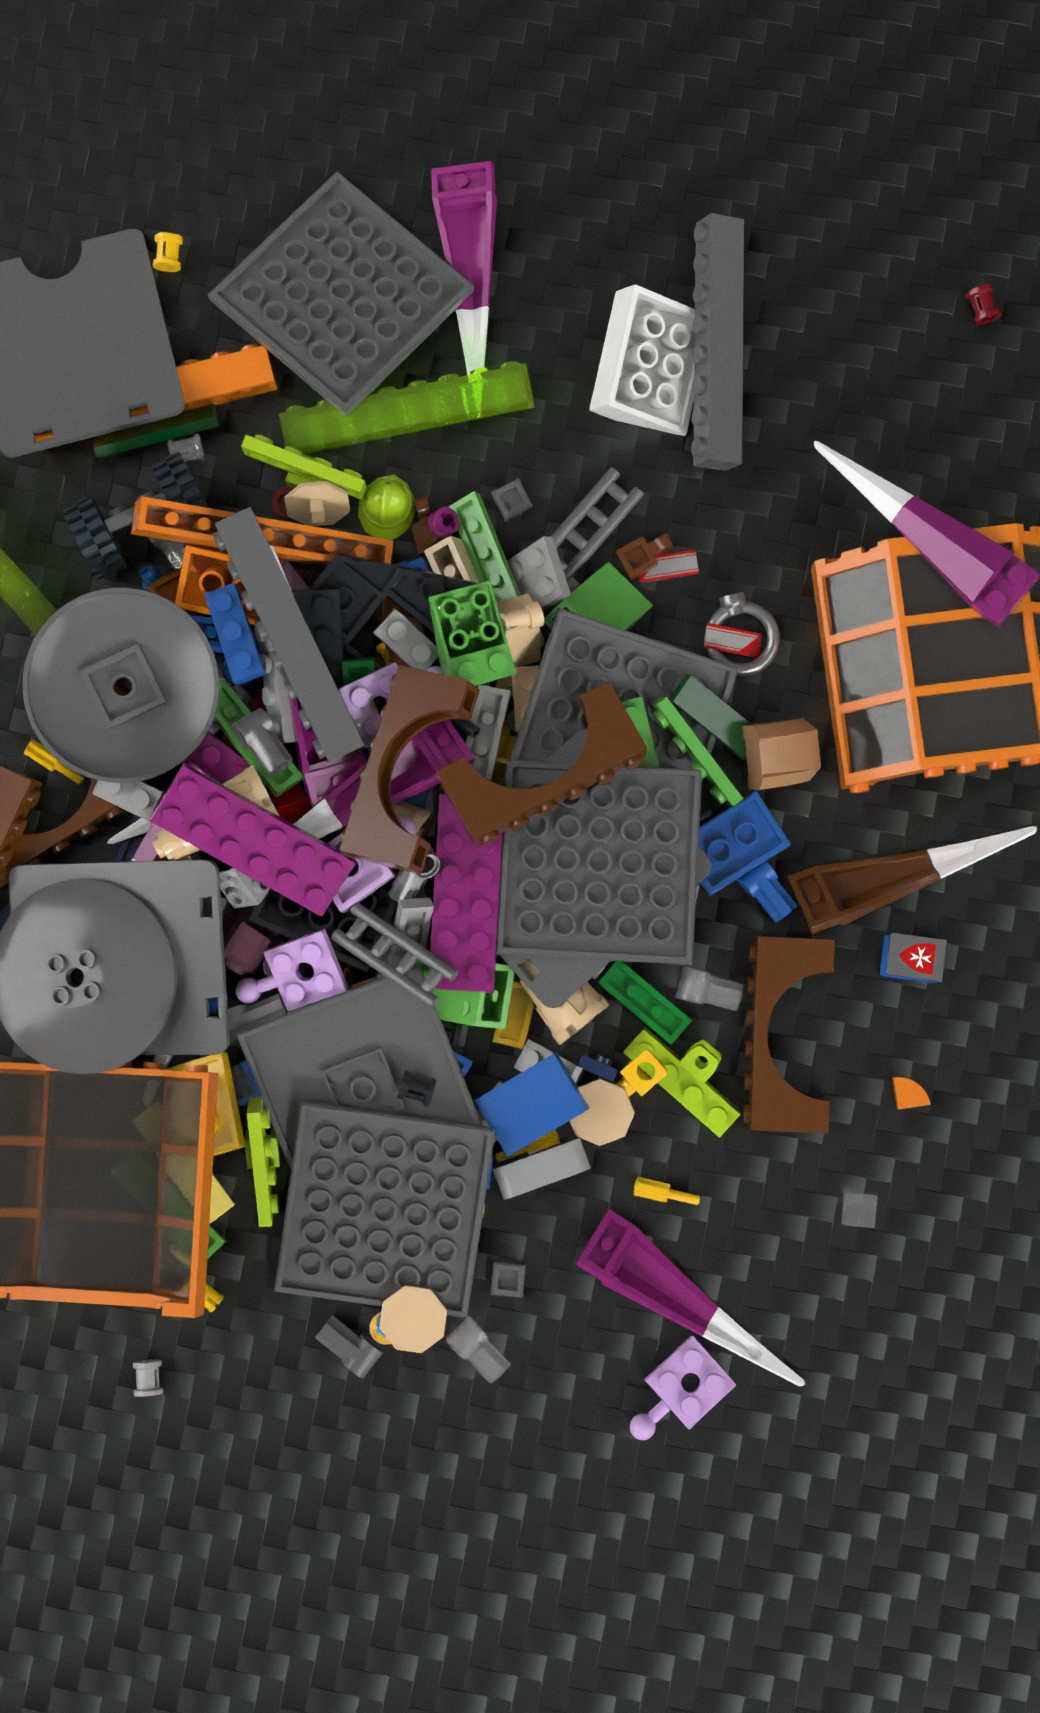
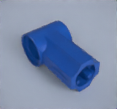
M765 861L737 880L749 896L756 898L774 923H777L793 911L797 905L777 881L778 876L773 868Z

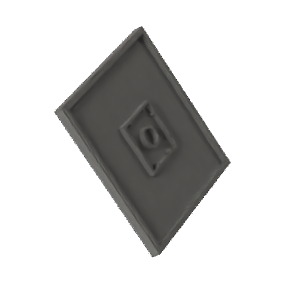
M414 964L407 976L422 985L425 980L420 964ZM385 976L236 1034L260 1095L263 1097L266 1109L270 1110V1120L290 1170H292L302 1100L482 1125L437 1008H430ZM405 1070L410 1071V1075L427 1080L431 1078L436 1079L429 1107L423 1106V1102L406 1097L402 1099L397 1098L399 1085Z

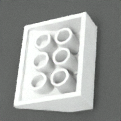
M636 284L616 291L589 410L616 421L685 436L694 402V393L692 392L694 362L692 360V353L695 348V332L693 331L695 309Z

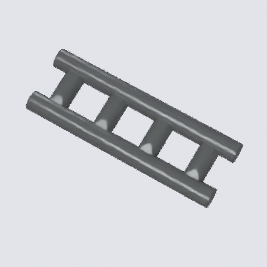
M610 467L551 536L553 537L556 549L566 538L580 550L569 564L559 557L566 580L576 575L644 496L643 492L637 487H634L629 494L619 487L615 481L620 474L613 467ZM605 492L620 503L609 517L594 506ZM585 515L600 526L589 540H586L574 529Z
M355 903L350 913L357 917L356 921L347 933L340 929L335 930L331 939L430 1008L436 1007L440 998L432 993L443 976L452 982L457 977L459 971L360 903ZM368 925L382 934L372 950H369L357 941ZM393 942L407 951L396 968L382 959ZM418 959L432 968L422 985L407 976Z

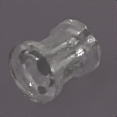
M199 433L194 434L193 438L180 441L168 440L170 455L180 451L185 462L196 459L200 462L205 461Z

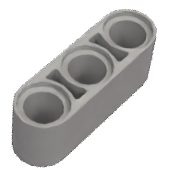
M577 1138L501 1165L492 1170L502 1198L505 1200L584 1172L591 1167L581 1139Z

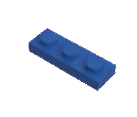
M232 583L205 593L204 595L233 683L239 685L265 675L266 671L237 585Z

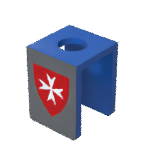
M898 933L886 935L883 939L879 974L884 977L928 983L942 982L947 940Z

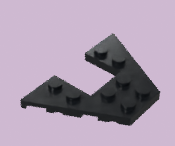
M338 553L310 589H341L344 659H358L370 657L351 641L387 595L434 632L428 597L478 583ZM375 662L376 670L383 668L377 662ZM378 696L380 708L381 705L385 702V699L381 696Z

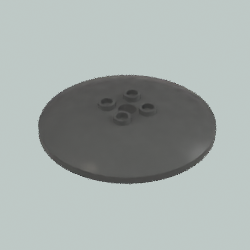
M109 588L90 592L68 602L57 610L45 622L34 638L27 654L23 672V698L27 716L38 739L57 760L73 771L92 779L112 783H132L152 779L165 774L184 762L198 748L210 730L217 711L220 694V679L216 658L207 637L198 624L184 610L166 598L133 588ZM120 678H128L132 682V690L126 696H120L115 692V683Z
M73 879L57 882L40 889L25 899L13 911L0 932V1020L10 1037L24 1052L36 1061L58 1071L72 1074H95L121 1067L134 1060L149 1048L160 1035L168 1021L175 1001L177 965L174 949L165 927L144 901L132 892L106 881ZM75 968H79L84 974V981L80 986L74 985L71 981V973Z

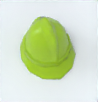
M393 474L379 477L366 487L362 500H359L358 518L365 532L376 538L391 540L398 538L410 528L415 515V498L408 484Z

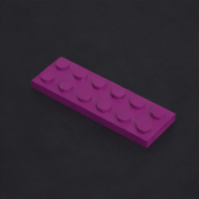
M183 763L150 818V822L321 917L356 864L354 858Z
M439 795L436 855L440 861V867L435 874L434 908L430 952L457 969L459 973L452 982L443 976L434 990L494 993L503 832L500 833V838L487 846H483L481 843L474 847L446 795Z

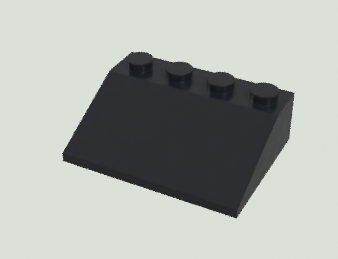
M358 863L352 868L348 875L349 877L354 876L358 872ZM393 878L359 902L389 924L392 922L399 903L389 896V891L395 880ZM269 888L261 903L255 905L249 918L252 928L285 942L325 929L340 966H347L349 970L367 978L372 969L367 963L331 939L335 930L340 929L347 933L356 921L357 917L350 913L351 908L345 913L340 912L332 900L321 917ZM368 925L357 941L369 950H372L382 934Z

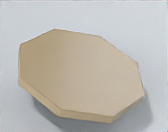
M328 481L300 483L284 496L287 516L308 526L334 525L350 512L348 492Z
M602 1078L578 1086L590 1108L570 1120L575 1135L599 1146L625 1137L635 1114L625 1088Z
M404 1285L383 1301L379 1328L396 1350L423 1353L444 1337L447 1309L431 1288Z

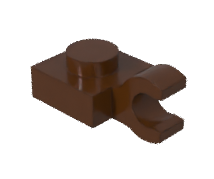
M427 496L414 499L419 522L411 524L418 556L426 555L424 552L426 549L445 539L434 536L428 527V517L431 512Z
M667 533L648 544L642 536L615 552L630 580H633L658 566L655 556L672 549L673 543Z

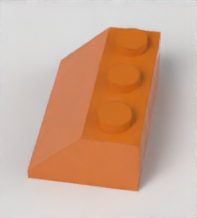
M186 544L175 601L177 606L181 609L211 615L205 593L232 583L237 585L240 596L242 592L246 591L241 579L234 581L226 563L232 561L227 550L220 552L216 548ZM279 559L283 569L284 560ZM241 596L249 623L255 625L256 617L259 616L255 609L248 610Z

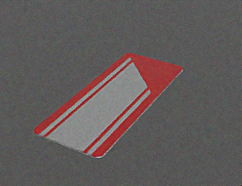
M688 550L655 556L658 566L640 575L639 581L642 583L698 574L696 551Z
M708 623L704 647L758 658L760 656L762 634Z

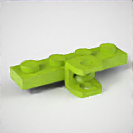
M248 435L245 436L241 445L244 454L288 471L285 479L288 487L294 489L300 483L328 481L347 491L348 495L362 500L366 491L365 480L361 479V474L350 469H344L343 472L332 468L330 462L322 458H312L304 455L298 449L290 446H285V449L273 445L274 442L262 435H256L255 438Z
M645 1027L623 1053L633 1061L644 1050L649 1049L668 1070V1074L658 1084L720 1138L741 1115V1111L707 1082L717 1069L722 1054L707 1040L701 1039L680 1058ZM699 1056H704L708 1061H701ZM642 1062L638 1065L651 1078L655 1076V1068L651 1063Z
M249 1097L247 1108L248 1130H246L244 1139L247 1169L253 1168L259 1227H270L273 1223L274 1214L279 1213V1195L273 1194L272 1185H276V1167H280L281 1145L274 1128H272L271 1135H266V1129L270 1128V1110L264 1109L263 1097Z

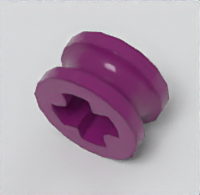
M447 506L441 507L429 515L428 527L434 536L440 539L446 538L458 530V515Z

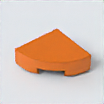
M892 1077L897 1109L931 1105L928 1095L918 1083L903 1077Z

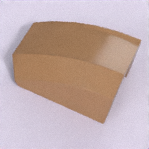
M804 718L742 726L746 745L748 789L762 790L807 782L821 768L818 730Z

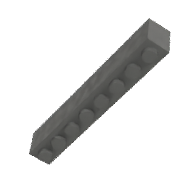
M711 213L698 221L694 229V240L696 241V256L693 262L695 271V288L693 291V300L695 302V318L693 320L695 348L692 353V360L694 362V379L692 382V392L694 393V409L692 412L694 440L691 445V452L693 454V466L727 471L742 464L744 219Z
M251 507L216 522L215 527L217 531L212 533L220 552L225 549L227 550L232 560L226 563L234 581L241 579L246 589L245 592L241 593V596L248 610L255 609L260 621L256 622L255 625L263 641L270 639L274 651L269 654L277 671L283 668L289 679L283 683L291 700L298 698L303 710L298 712V715L305 729L307 730L312 727L317 739L312 741V744L319 758L326 757L327 761L331 762L365 746Z

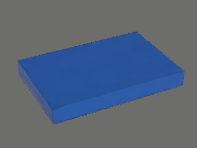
M757 791L699 827L698 846L709 857L712 864L709 875L700 882L709 897L791 845Z
M557 1052L475 1100L488 1125L495 1127V1136L507 1157L590 1108Z

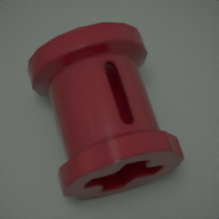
M991 284L978 286L965 295L966 299L971 301L976 315L974 318L976 325L989 323L1002 315L1001 309L996 307L991 293L993 286Z

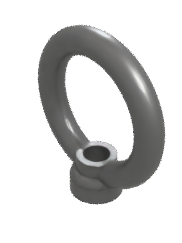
M744 592L719 598L721 607L711 616L708 623L721 625L725 619L743 613L753 615L763 623L766 629L767 645L764 652L756 660L749 663L732 662L721 651L706 648L710 659L737 667L736 676H748L762 671L773 661L779 649L780 633L776 620L763 606L746 601Z

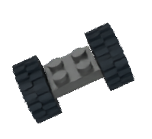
M180 451L151 464L164 493L157 494L156 491L151 490L137 497V500L143 496L208 508ZM90 494L62 508V512L88 565L97 579L101 580L128 566L113 533L133 524L135 506L128 508L127 504H123L108 512L110 518L105 520L97 503Z

